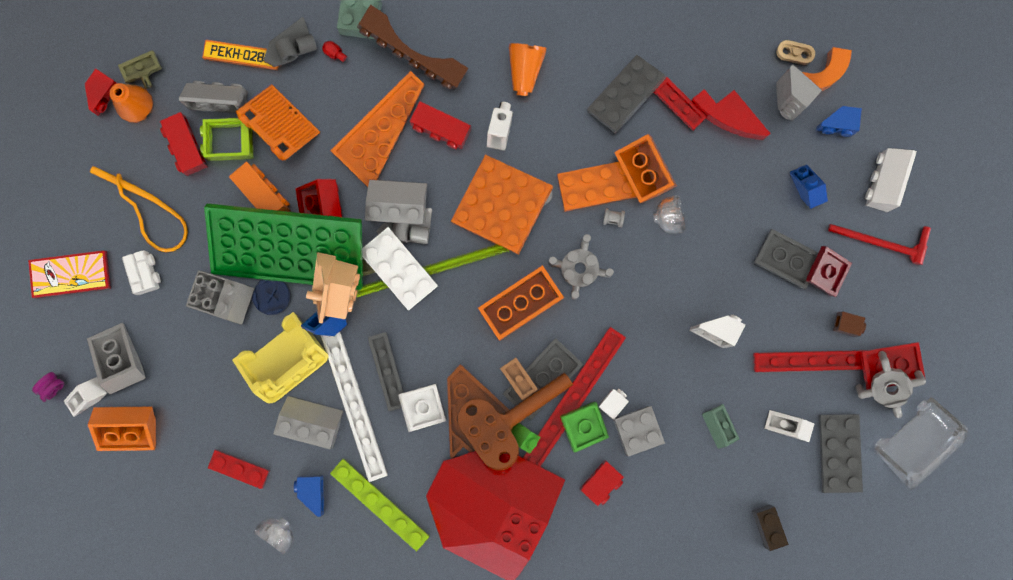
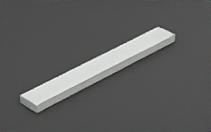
M341 332L335 336L321 335L368 481L371 482L388 476Z

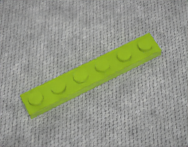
M342 459L330 473L416 552L430 537L429 534L345 459Z

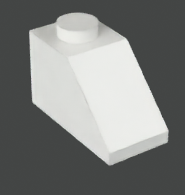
M96 377L76 386L64 402L73 417L99 402L107 392L99 385L98 378Z
M770 410L764 429L809 442L814 423Z

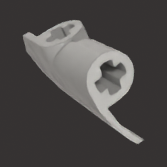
M426 208L425 222L423 224L384 222L376 232L379 235L389 227L403 244H407V242L428 244L432 209Z

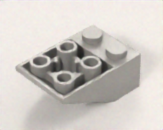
M198 270L186 306L242 324L255 288Z

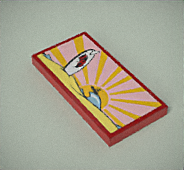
M105 250L28 260L32 298L111 289L107 251Z

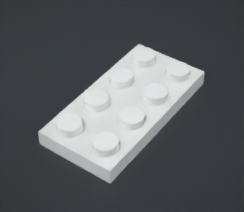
M389 227L362 248V257L408 311L438 287L436 282Z

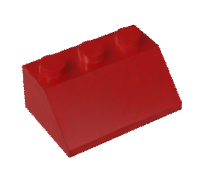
M316 179L295 188L299 213L342 217L336 179Z

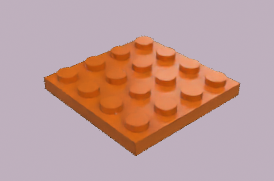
M485 155L451 222L519 255L553 186Z

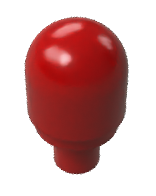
M326 41L323 44L322 51L325 55L334 60L338 58L342 62L346 60L347 55L342 53L339 45L333 41Z

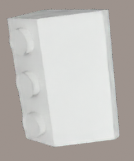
M887 148L882 153H879L876 159L877 169L874 170L871 176L872 185L865 195V199H867L866 206L885 212L900 207L917 151Z
M731 315L692 326L690 331L722 348H728L736 345L745 324L741 323L742 319Z

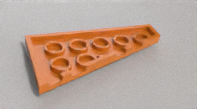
M411 71L330 150L367 187L369 180H378L425 86Z

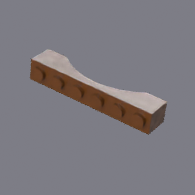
M371 4L357 26L362 35L368 38L370 36L373 37L379 46L390 48L396 57L400 59L404 57L409 61V65L415 69L421 68L425 71L424 74L433 80L435 78L441 81V85L448 90H451V88L453 90L456 89L468 70L466 66L454 58H431L409 48L394 32L388 16Z

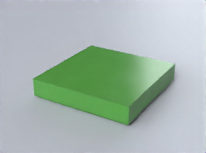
M595 401L560 416L574 453L609 438L598 404Z

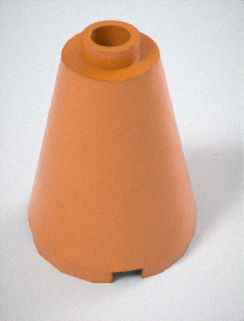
M518 43L509 44L513 91H517L516 95L528 96V93H532L546 54L545 47Z
M118 83L110 89V97L117 114L128 122L137 123L145 120L146 116L153 109L151 94L141 86Z

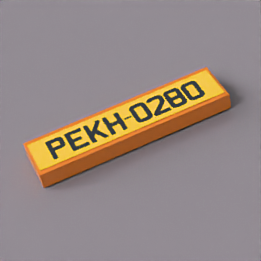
M205 40L202 57L204 60L278 71L279 67H273L263 61L267 51L265 48Z

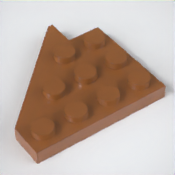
M461 364L447 378L451 458H454L463 447L469 452L475 451L458 424L459 411L466 402L473 399H482L489 402L499 414H505L509 411L499 399ZM470 407L467 410V414L470 416L477 413L476 407Z

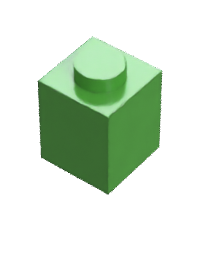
M520 423L516 424L511 430L518 446L529 454L541 438Z

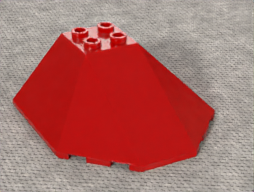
M472 451L443 461L426 498L444 549L505 580H516L529 562L548 525L565 479L518 456L517 461L510 468L494 470L482 461L476 451ZM507 453L502 454L499 458L500 462L507 463L510 460V455Z

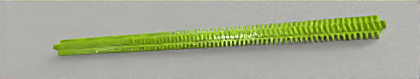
M497 244L496 246L491 245L487 249L482 248L480 251L478 249L473 251V253L471 252V254L469 252L464 254V256L462 254V257L461 255L455 256V259L453 257L448 259V261L446 259V262L445 260L439 261V264L438 262L437 264L432 263V265L423 266L428 274L432 275L436 274V272H443L445 269L450 270L454 266L459 267L463 263L466 265L470 261L475 262L479 258L482 260L486 259V256L487 258L488 256H495V253L498 255L502 254V252L504 253V251L509 252V250ZM377 280L373 284L370 282V284L368 283L361 290H358L357 297L384 290L388 286L383 280H380V282Z

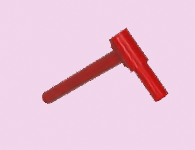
M833 224L829 225L828 231L910 255L912 263L923 265L931 228L923 226L919 244L913 248Z

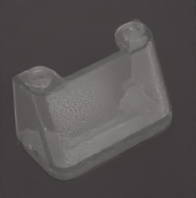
M933 397L923 400L917 406L919 409L917 415L891 439L881 438L875 444V452L910 490L918 486L966 441L969 429Z

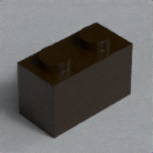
M767 505L752 511L764 547L767 550L773 551L789 545L774 506Z

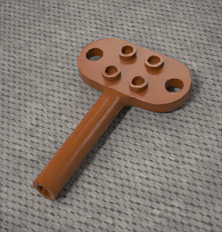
M563 373L505 414H499L487 401L473 399L461 407L458 414V424L479 457L489 468L505 470L510 468L519 456V446L512 434V428L573 386L569 377ZM470 407L477 408V413L473 416L467 414V410ZM504 453L510 455V460L507 463H502L499 459Z

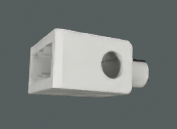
M500 102L499 108H494L487 135V147L503 151L506 149L513 112L510 111L511 104L508 102Z

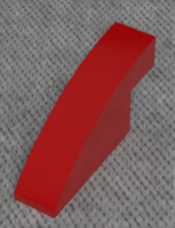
M705 89L691 100L707 116L706 119L732 134L757 140H764L771 134L735 90L718 103L712 99Z

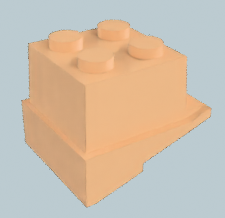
M318 252L312 291H307L306 298L313 300V304L317 305L319 323L323 324L325 316L346 319L348 312H352L354 301H356L358 290H356V287L360 280V274H357L358 266L336 260V256Z

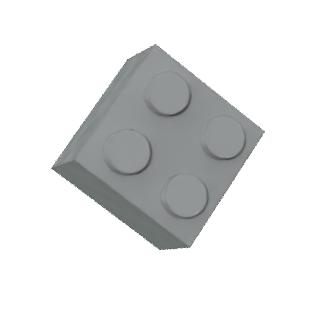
M647 406L613 419L623 449L628 457L665 444L652 406Z

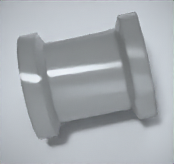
M606 208L603 224L618 225L622 228L625 211H610Z

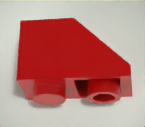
M97 69L93 71L85 82V90L89 110L99 116L107 109L108 103L111 100L110 89L118 83Z

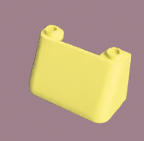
M294 312L283 319L281 326L284 331L255 354L252 351H242L232 360L251 391L269 404L278 401L320 368L329 357L313 334L302 329L301 325L303 322Z

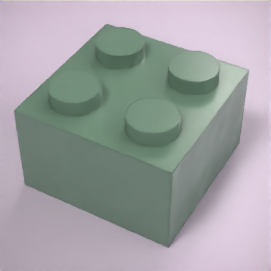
M341 0L337 23L339 34L368 38L359 32L360 29L357 26L370 4L381 11V0Z

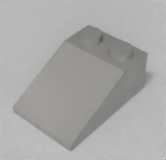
M123 323L87 338L99 385L109 394H113L146 378L141 361Z

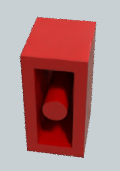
M604 460L579 489L597 506L600 503L604 505L610 498L609 493L613 489L616 491L623 484L622 479L624 477Z

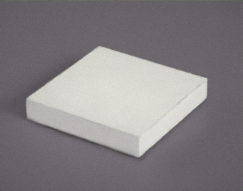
M436 384L398 395L409 432L446 421Z

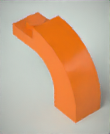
M833 47L828 52L826 66L822 72L813 74L802 73L822 91L826 90L846 72L852 50Z

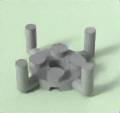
M588 234L582 238L580 249L570 251L563 261L557 260L555 257H550L548 261L550 266L561 268L563 278L572 286V300H576L579 297L580 288L593 283L597 276L610 278L614 273L611 268L607 270L599 268L597 257L588 251L591 236ZM578 263H582L585 266V272L582 274L575 271V265Z
M880 351L878 357L883 370L873 376L871 389L864 390L862 384L856 385L855 388L860 399L874 397L878 403L892 408L896 418H901L903 415L901 406L912 395L913 387L924 385L926 379L923 373L918 370L914 373L916 379L910 380L903 370L891 368L886 353ZM895 384L897 389L894 392H888L886 390L887 386Z

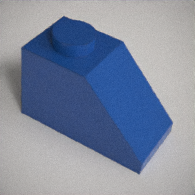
M315 312L301 327L315 335L335 336L347 325L346 319L325 316L322 324L319 323L318 313Z
M323 475L297 477V481H294V493H297V498L317 517H321L324 515Z

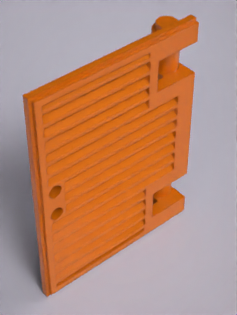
M272 84L236 110L238 119L247 128H252L282 161L287 160L320 133ZM249 110L255 115L251 120L245 115ZM282 142L289 148L285 152L278 147Z

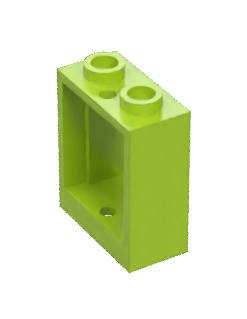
M238 118L202 119L203 125L200 126V135L203 137V144L200 146V151L206 160L253 159L252 128H247ZM241 127L242 152L213 153L212 128Z

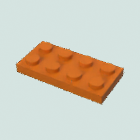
M619 162L557 174L564 212L637 197Z

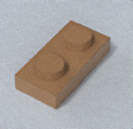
M514 358L500 368L521 400H524L538 390L517 358Z

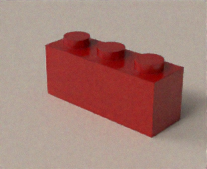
M420 101L410 119V124L413 126L412 129L421 134L423 132L428 133L431 139L438 142L440 140L445 141L448 147L455 150L463 148L472 130L471 125Z
M182 112L160 121L162 125L160 131L163 137L168 139L169 145L167 147L171 155H174L177 160L175 166L179 172L189 176L208 167L204 157L201 155L200 147L187 117Z

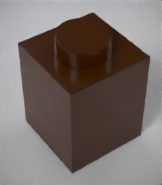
M844 311L838 312L833 331L859 337L866 329L865 317Z

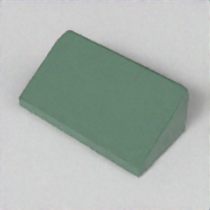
M724 404L702 414L717 448L727 447L739 440V436Z

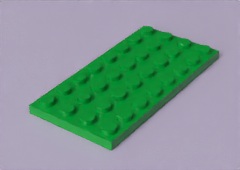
M208 203L204 206L211 274L313 285L317 253L319 252L336 256V260L357 265V274H360V280L356 289H362V219Z

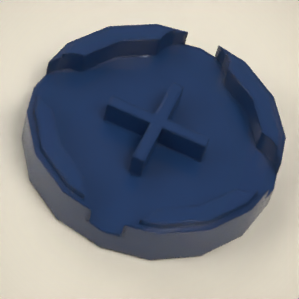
M262 279L255 286L252 301L260 312L267 315H277L284 312L289 306L291 291L285 282Z

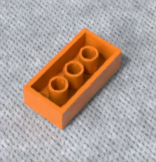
M542 265L478 307V310L497 339L501 341L563 300L564 297Z

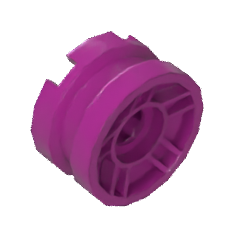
M50 372L34 385L32 392L40 395V399L46 402V399L50 400L57 395L56 392L62 390L65 383L61 379H57V375L54 372Z

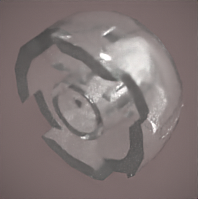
M679 195L667 197L660 201L657 206V212L653 213L655 224L658 223L660 228L668 234L684 233L683 230H685V214H682V209L679 206L683 205Z
M282 517L279 520L267 518L254 531L256 535L284 555L293 543V532L289 528L290 523Z

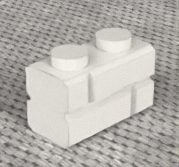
M139 251L122 257L133 294L141 295L160 288L158 283L161 282L158 272L154 271L155 259L152 254H149L147 251Z

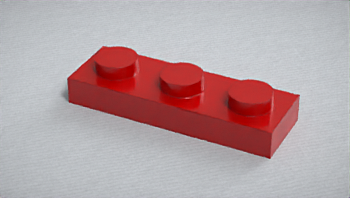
M668 77L654 91L692 131L707 118Z
M217 449L214 450L208 465V469L259 489H263L270 472L268 469Z

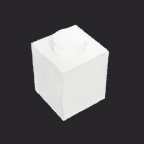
M612 389L598 407L610 418L615 419L629 401L625 399L627 395L623 391Z

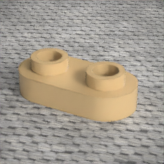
M790 40L781 42L776 50L777 56L781 60L796 64L807 65L815 58V50L812 46ZM783 49L788 50V54H784ZM801 54H806L807 58H802Z

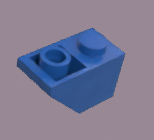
M842 106L820 123L816 130L822 131L823 134H834L835 132L841 133V136L851 137L860 130L862 108Z
M807 164L790 171L801 199L810 209L828 201L826 184Z

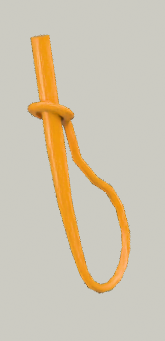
M92 166L90 173L117 185L120 196L134 207L139 219L140 231L149 245L158 251L172 252L184 244L188 234L187 224L175 210L156 196L123 180L120 173L114 176ZM123 189L154 202L178 218L184 228L183 239L173 248L165 249L150 241L144 231L143 219L136 203L123 194Z

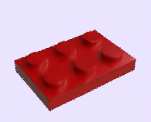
M919 342L860 351L866 390L871 389L873 376L883 370L878 357L880 351L886 353L891 368L903 370L910 380L916 379L914 373L918 370L925 377Z

